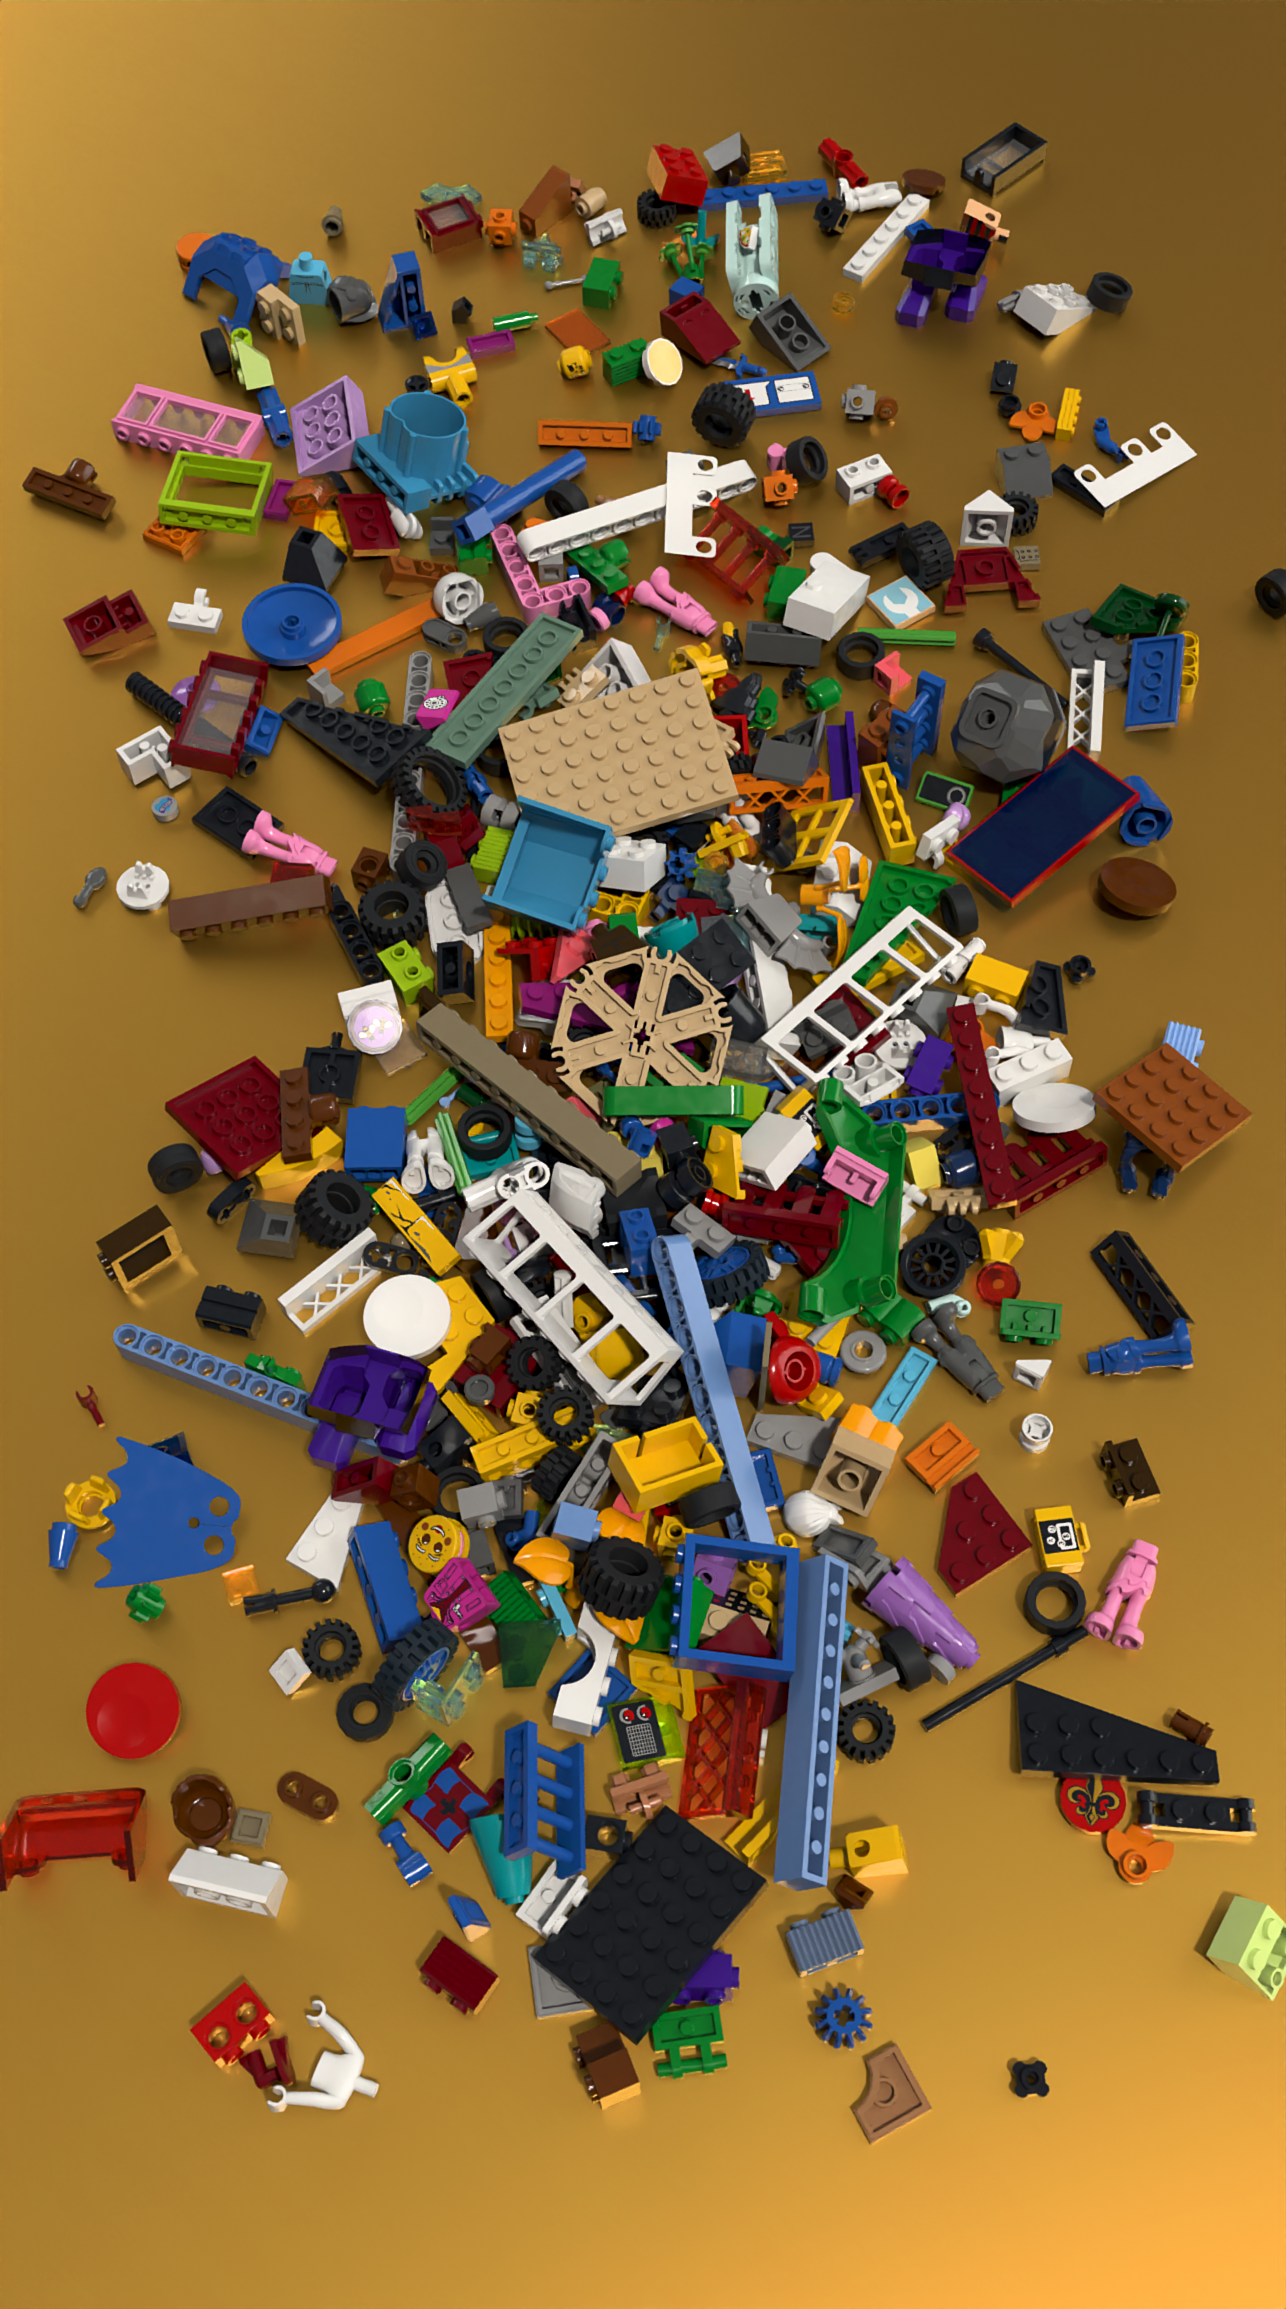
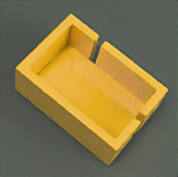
M696 1416L643 1433L638 1452L639 1457H636L640 1443L638 1435L612 1444L607 1465L635 1514L686 1497L702 1488L719 1483L724 1463L712 1443H707L708 1436Z

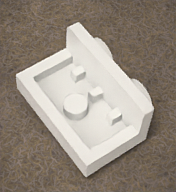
M555 1859L516 1912V1918L548 1940L554 1933H559L562 1926L568 1921L566 1916L573 1906L578 1907L589 1893V1890L586 1889L588 1887L587 1878L582 1874L580 1876L575 1874L563 1880L557 1879V1860Z

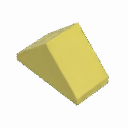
M922 1136L907 1140L904 1168L912 1184L921 1188V1192L943 1185L944 1181L935 1144Z

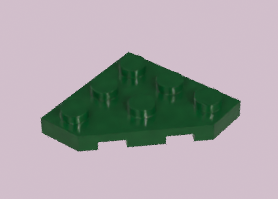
M1120 583L1092 616L1090 625L1102 632L1111 634L1158 632L1164 615L1155 609V597ZM1188 612L1182 618H1170L1165 631H1177L1186 620Z

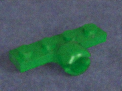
M614 539L601 545L599 549H594L587 544L563 552V557L573 566L576 565L579 571L608 595L629 585L628 576L620 569L628 566L631 559L626 558L629 550L621 539Z

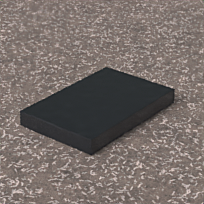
M226 786L191 818L195 826L249 862L257 856L246 854L241 849L247 832L254 828L255 821L263 809ZM272 816L273 827L282 832L285 829L284 823Z

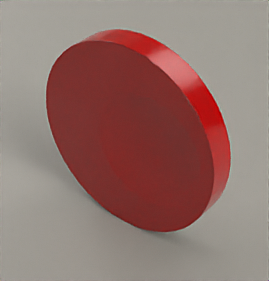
M126 1663L107 1671L93 1686L86 1705V1721L94 1741L107 1753L124 1759L142 1758L161 1750L175 1735L182 1714L181 1697L174 1681L160 1668L146 1663Z

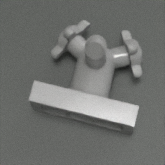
M855 1627L853 1630L860 1636L855 1644L848 1645L843 1649L842 1662L848 1678L842 1680L840 1684L839 1704L842 1707L900 1679L896 1667L886 1660L871 1666L865 1651L870 1644L878 1649L880 1643L871 1631Z

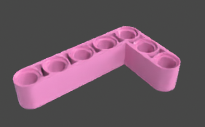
M499 524L491 531L494 556L525 623L530 625L541 612L557 618L560 615V602L563 600L566 608L572 606V598L576 594L581 595L587 610L591 607V587L587 580L577 578L539 589L525 556L516 542L512 528L507 524Z

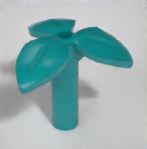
M706 210L698 211L696 238L690 236L691 246L705 242L708 246L714 247L719 241V234L705 238ZM681 236L683 242L686 244L685 236Z

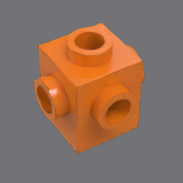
M491 208L489 221H485V235H489L490 245H512L513 236H517V222H514L513 209Z
M786 470L771 471V476L761 477L763 502L774 501V506L788 505V499H794V494L798 492L797 480L793 479L792 474L786 475ZM778 484L782 485L781 492L777 490Z

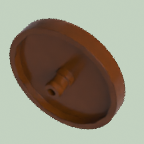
M1120 857L1112 859L1104 864L1098 877V887L1102 895L1119 909L1136 915L1154 916L1166 912L1172 906L1177 892L1174 881L1163 869L1138 858Z

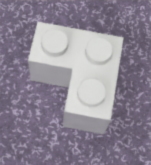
M161 725L116 749L122 770L134 785L158 773L166 785L172 789L192 777L190 767L177 764L174 767L171 766V755H168V745L171 738Z

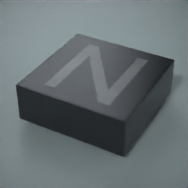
M812 522L788 524V535L794 540V547L814 546Z

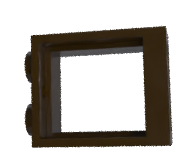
M157 1204L96 1242L101 1252L97 1257L104 1267V1272L112 1283L118 1281L123 1290L183 1252L172 1224Z

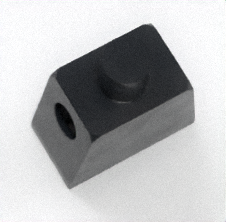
M453 1414L418 1445L417 1449L424 1457L418 1463L422 1464L433 1474L436 1472L437 1475L448 1467H466L474 1461L469 1447L477 1444Z

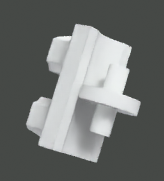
M617 208L584 223L590 245L595 246L608 239L614 240L619 234L627 231L623 222L622 209Z

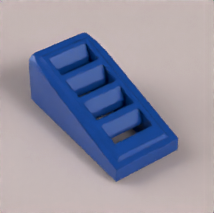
M452 1895L448 1898L447 1902L451 1912L468 1941H474L491 1929V1924L477 1901L458 1895Z

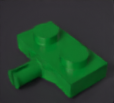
M249 1353L244 1361L246 1368L303 1391L306 1390L301 1373L289 1366L286 1368L278 1366L274 1357L271 1358V1356L260 1355L259 1357Z

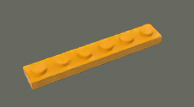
M488 909L494 926L483 929L486 1038L488 1040L492 1039L495 1043L507 1042L508 1034L514 1031L512 954H497L496 948L504 947L506 941H511L510 914Z

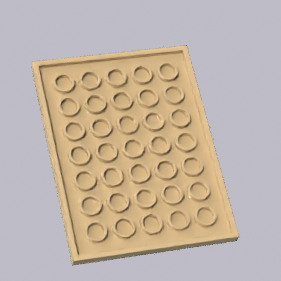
M698 667L498 728L517 798L520 795L611 826L613 835L616 837L740 800Z

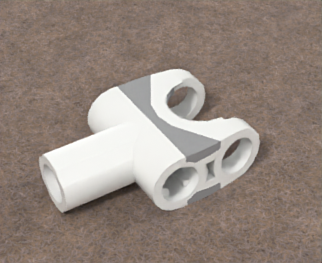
M528 1156L496 1169L490 1177L462 1188L461 1192L470 1212L473 1213L502 1199H509L520 1189L534 1191L544 1186L549 1180L550 1171L546 1164L534 1157ZM537 1166L536 1175L529 1178L530 1169ZM543 1170H544V1177H543V1179H542L541 1181H539V1182H536V1181H538V1180L541 1178V1176H542V1174H543ZM505 1180L509 1181L508 1187L503 1186Z

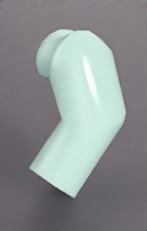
M947 1294L925 1302L929 1315L936 1314L949 1302H953L957 1306V1317L959 1318L965 1317L971 1312L970 1302L954 1294Z

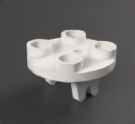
M136 861L134 867L129 868L121 875L117 881L116 891L123 906L135 910L148 909L154 911L160 908L161 902L168 895L170 883L166 873L160 867L154 866L149 862L142 865L140 861Z
M896 1019L885 1022V1028L890 1032L892 1038L874 1052L879 1062L888 1063L895 1070L905 1071L908 1065L913 1067L917 1059L913 1056L919 1040L925 1042L926 1037L916 1025L910 1023L909 1019Z

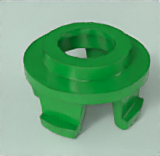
M760 1288L755 1289L756 1292L752 1295L746 1294V1298L741 1301L736 1299L735 1307L731 1310L740 1312L742 1309L744 1314L763 1318L765 1314L773 1310L777 1315L780 1314L783 1305L774 1294Z

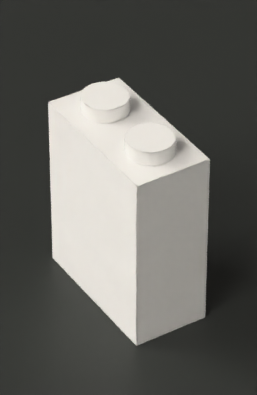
M765 1111L741 1138V1158L743 1160L744 1172L739 1173V1180L776 1191L817 1144L810 1125L804 1120H796L785 1117L782 1114L777 1115Z

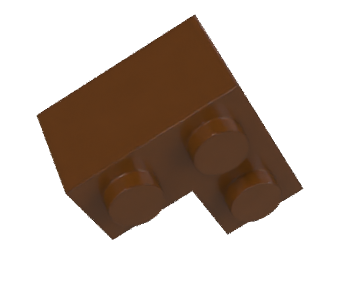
M607 2022L576 2035L578 2046L572 2049L579 2068L587 2067L589 2075L584 2076V2080L592 2103L599 2101L603 2110L641 2093L639 2079L618 2030Z

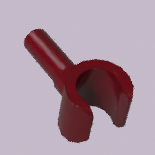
M87 1385L90 1394L87 1397H81L78 1391H76V1397L83 1408H88L89 1412H91L97 1426L102 1427L105 1425V1422L97 1409V1395L93 1388Z

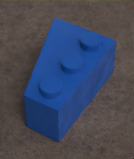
M414 251L391 256L377 315L383 333L427 324L421 271Z

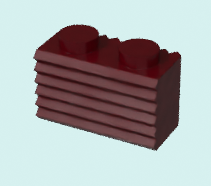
M445 1936L441 1938L436 1948L433 1949L419 1970L425 1978L422 1984L436 1995L443 1991L451 1997L452 2000L449 2004L464 2016L468 2012L477 2016L501 1982L497 1974Z

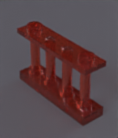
M715 497L710 503V506L715 511L714 517L697 537L709 538L720 524L724 525L725 522L730 525V531L716 546V555L714 557L683 556L690 562L693 559L732 589L730 593L738 601L742 602L744 599L752 605L754 600L747 592L771 563L775 564L778 562L781 566H786L790 558L783 548L719 498ZM742 535L746 537L747 544L724 571H721L714 565L737 537L741 538ZM706 541L698 542L696 549L699 550ZM760 548L765 552L763 559L739 585L731 579L732 575L754 550L758 551Z

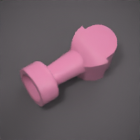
M773 443L767 451V467L772 471L785 470L787 467L785 460L787 448H783L778 443Z

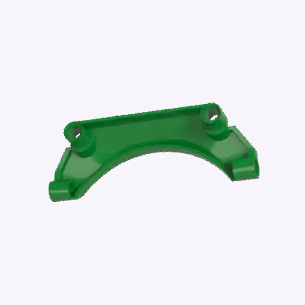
M823 1078L818 1082L816 1118L828 1144L831 1156L838 1145L888 1173L889 1182L873 1208L844 1193L845 1200H849L848 1210H842L840 1218L844 1219L842 1229L840 1228L838 1249L831 1250L825 1264L814 1276L800 1283L797 1315L801 1320L819 1327L859 1313L860 1305L870 1308L892 1301L897 1296L907 1132L899 1121H893L880 1127L875 1125L873 1120L843 1094L844 1084L837 1078Z

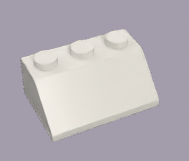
M610 638L581 671L584 673L593 664L611 681L595 698L651 682L632 645L614 638Z
M822 839L820 840V847L824 841ZM835 841L825 864L816 866L814 884L839 881L838 864L832 851L840 846H847L850 849L851 862L848 885L857 884L859 882V861L863 854L847 842ZM867 858L869 869L868 877L870 881L872 861ZM860 889L847 890L845 893H841V891L831 892L830 903L825 904L824 907L842 913L843 919H846L847 927L855 928L865 901L860 900ZM810 906L811 915L832 916L825 912H816V906Z
M199 1846L198 1851L187 1848L169 1875L168 1881L181 1896L275 1919L288 1881L287 1876L281 1871V1866L278 1864L262 1861L260 1866L249 1863V1858L238 1854H230L229 1858L217 1855L218 1851L204 1846Z

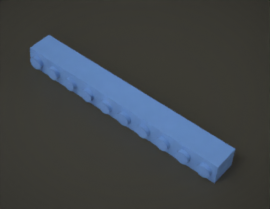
M828 1554L799 1562L795 1672L789 1682L773 1882L796 1891L827 1886L849 1564Z

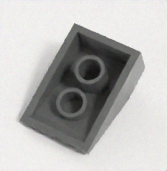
M791 292L758 313L749 326V329L760 344L795 373L832 348Z

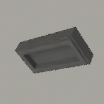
M830 1524L811 1547L816 1554L823 1547L861 1569L878 1544L872 1537Z

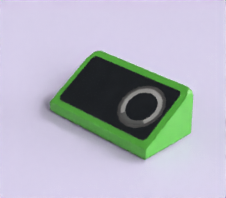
M925 771L915 801L945 811L949 805L955 802H960L968 808L973 799L975 787L931 771Z

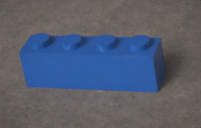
M390 1521L354 1527L347 1540L382 1655L393 1652L396 1649L394 1646L399 1641L402 1642L408 1632L412 1633L415 1626L421 1625L424 1619L422 1615H419L416 1606V1591L414 1587H410L407 1578V1563L405 1559H401L399 1553L398 1535L396 1531H392Z

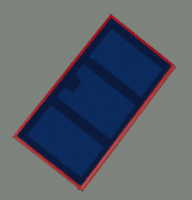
M1071 746L1049 764L1044 773L1031 779L945 851V855L999 899L1013 908L1140 800V793L1075 746Z

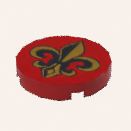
M1066 1778L1059 1794V1805L1063 1816H1065L1075 1830L1087 1835H1102L1109 1832L1111 1828L1113 1829L1122 1820L1126 1809V1796L1119 1781Z

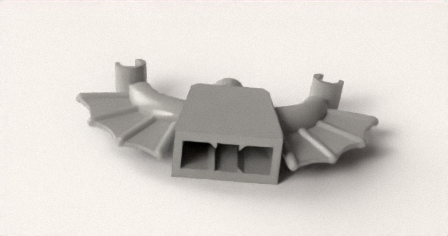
M735 857L733 868L726 871L729 877V885L726 890L732 896L733 907L735 909L743 908L735 917L737 922L767 957H770L779 948L775 957L785 960L793 969H804L813 975L822 971L833 973L834 970L826 957L832 956L837 948L836 946H828L831 945L833 937L827 935L821 941L809 938L797 929L802 923V919L799 917L801 913L800 906L794 901L787 903L778 893L769 895L765 888L766 880L774 872V868L765 872L762 869L764 864L762 861L753 872L739 858Z

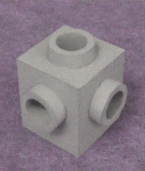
M853 384L852 389L847 388V394L842 393L841 408H845V414H850L849 419L863 420L864 416H874L876 391L867 390V385ZM861 398L862 404L860 406H855V399Z

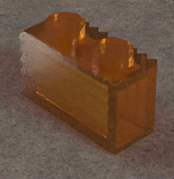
M326 474L319 475L318 477H309V479L303 478V480H297L282 498V501L293 516L327 510L329 504H332L334 498L339 494V490L335 486L334 481Z

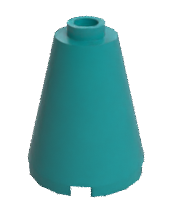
M693 912L685 913L687 918L682 920L677 916L651 929L652 934L644 933V937L651 948L657 947L656 954L660 959L667 957L668 950H672V955H674L699 936L696 917Z
M504 1814L470 1819V1829L497 1900L504 1899L505 1905L524 1902V1895L531 1893L533 1853L515 1861L504 1858Z

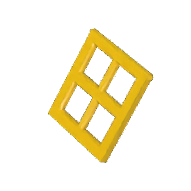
M847 798L793 809L791 816L795 819L796 825L800 817L814 815L807 831L796 832V843L801 842L797 850L794 862L787 868L778 869L768 859L765 865L767 871L774 868L773 873L825 864L854 800ZM838 810L831 826L816 829L823 813ZM825 838L817 854L803 856L810 840Z

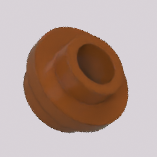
M883 396L875 404V414L881 420L892 419L898 412V404L893 398ZM884 408H890L888 411H883Z

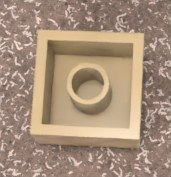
M838 1426L816 1474L810 1492L867 1518L889 1474L896 1451L842 1426Z

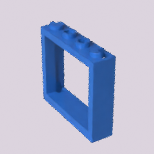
M686 1533L682 1543H677L674 1562L679 1563V1574L674 1575L672 1593L677 1594V1604L672 1605L670 1624L675 1625V1634L670 1636L668 1649H670L669 1655H673L672 1667L788 1682L795 1672L800 1548ZM695 1553L780 1564L776 1660L689 1648Z

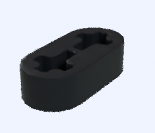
M962 1121L956 1123L933 1142L939 1164L943 1163L944 1157L947 1155L945 1153L939 1155V1149L945 1151L949 1148L948 1154L972 1148L973 1136L969 1122ZM959 1133L962 1135L966 1133L969 1134L968 1139L966 1137H962L960 1140H958Z
M245 1176L237 1181L234 1180L211 1202L207 1215L218 1224L227 1222L252 1198L256 1185Z

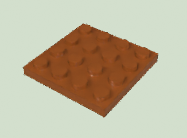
M1167 1042L1100 1088L1092 1098L1095 1103L1178 1174L1249 1122L1253 1115Z

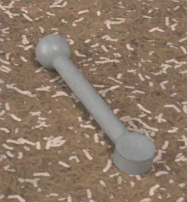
M587 275L559 282L547 281L544 287L547 290H551L557 286L584 283Z

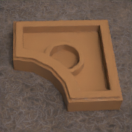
M897 2043L866 2060L870 2074L869 2091L864 2101L853 2110V2113L870 2145L932 2109Z

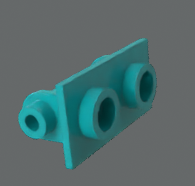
M799 915L802 923L797 929L804 935L821 941L825 936L831 935L833 937L832 943L838 944V923L835 916Z

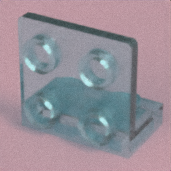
M474 1650L470 1653L445 1693H443L444 1688L435 1681L428 1679L425 1682L417 1677L410 1688L417 1709L448 1727L454 1719L459 1720L467 1707L465 1701L471 1692L476 1693L484 1680L479 1653Z

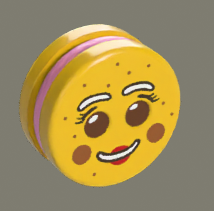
M430 1515L423 1518L414 1527L408 1544L409 1556L414 1566L422 1572L436 1576L441 1573L453 1557L467 1558L470 1549V1539L466 1528L459 1521L442 1515Z

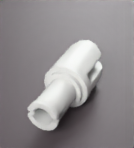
M387 496L385 500L391 512L390 517L400 538L420 539L423 535V529L414 513L404 514Z

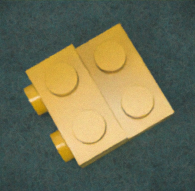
M797 1285L795 1293L789 1292L784 1305V1309L788 1310L786 1317H779V1319L786 1323L790 1336H796L806 1341V1337L817 1326L801 1320L797 1315L800 1286ZM851 1316L841 1319L813 1348L832 1355L836 1359Z

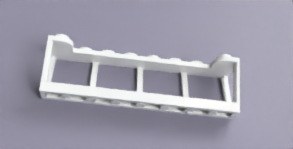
M908 906L753 1043L751 1047L790 1092L797 1086L767 1052L768 1050H771L806 1078L800 1086L810 1093L816 1087L818 1088V1082L821 1079L830 1078L828 1072L833 1067L837 1071L849 1061L846 1056L852 1050L854 1053H857L868 1043L865 1038L870 1033L873 1036L878 1034L886 1026L883 1022L889 1016L893 1019L905 1009L902 1004L907 999L910 1002L915 1000L923 992L920 988L925 983L928 986L941 976L940 973L944 969L952 966L959 959L956 954L964 947L922 914ZM911 922H918L952 949L943 956H939L913 927ZM904 928H907L935 961L924 972L888 945ZM878 952L886 954L918 979L889 1006L851 978ZM841 985L849 987L881 1012L852 1040H849L814 1012ZM805 1018L809 1019L844 1047L815 1073L778 1044L782 1038Z
M524 1189L518 1190L463 1238L462 1241L469 1247L470 1255L485 1265L487 1274L501 1283L505 1288L504 1293L523 1308L522 1313L524 1316L534 1321L540 1327L541 1335L556 1345L559 1349V1355L567 1362L572 1363L578 1370L577 1375L579 1378L595 1389L596 1397L604 1404L641 1406L683 1354L684 1350L538 1192ZM513 1207L518 1210L496 1239L478 1238ZM524 1216L540 1234V1237L506 1265L505 1263H508L512 1256L502 1242L521 1217ZM548 1243L576 1273V1278L545 1305H542L513 1272ZM585 1283L613 1314V1319L580 1347L550 1312ZM621 1324L649 1354V1358L623 1381L608 1379L587 1355L588 1352ZM664 1362L639 1394L631 1388L657 1363Z

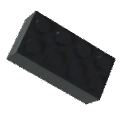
M723 918L677 952L717 991L721 990L756 963ZM676 953L672 955V960L670 961L672 964L676 959ZM674 975L670 980L662 1016L701 1005L704 1000L703 994L683 975ZM641 979L630 988L636 997Z

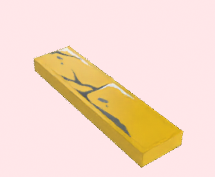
M394 1177L371 1195L440 1277L462 1259V1256Z

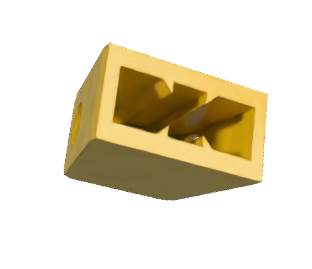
M898 1825L848 1833L845 1835L846 1846L829 1849L831 1869L850 1867L855 1878L909 1873L904 1839ZM863 1852H869L865 1857H860Z

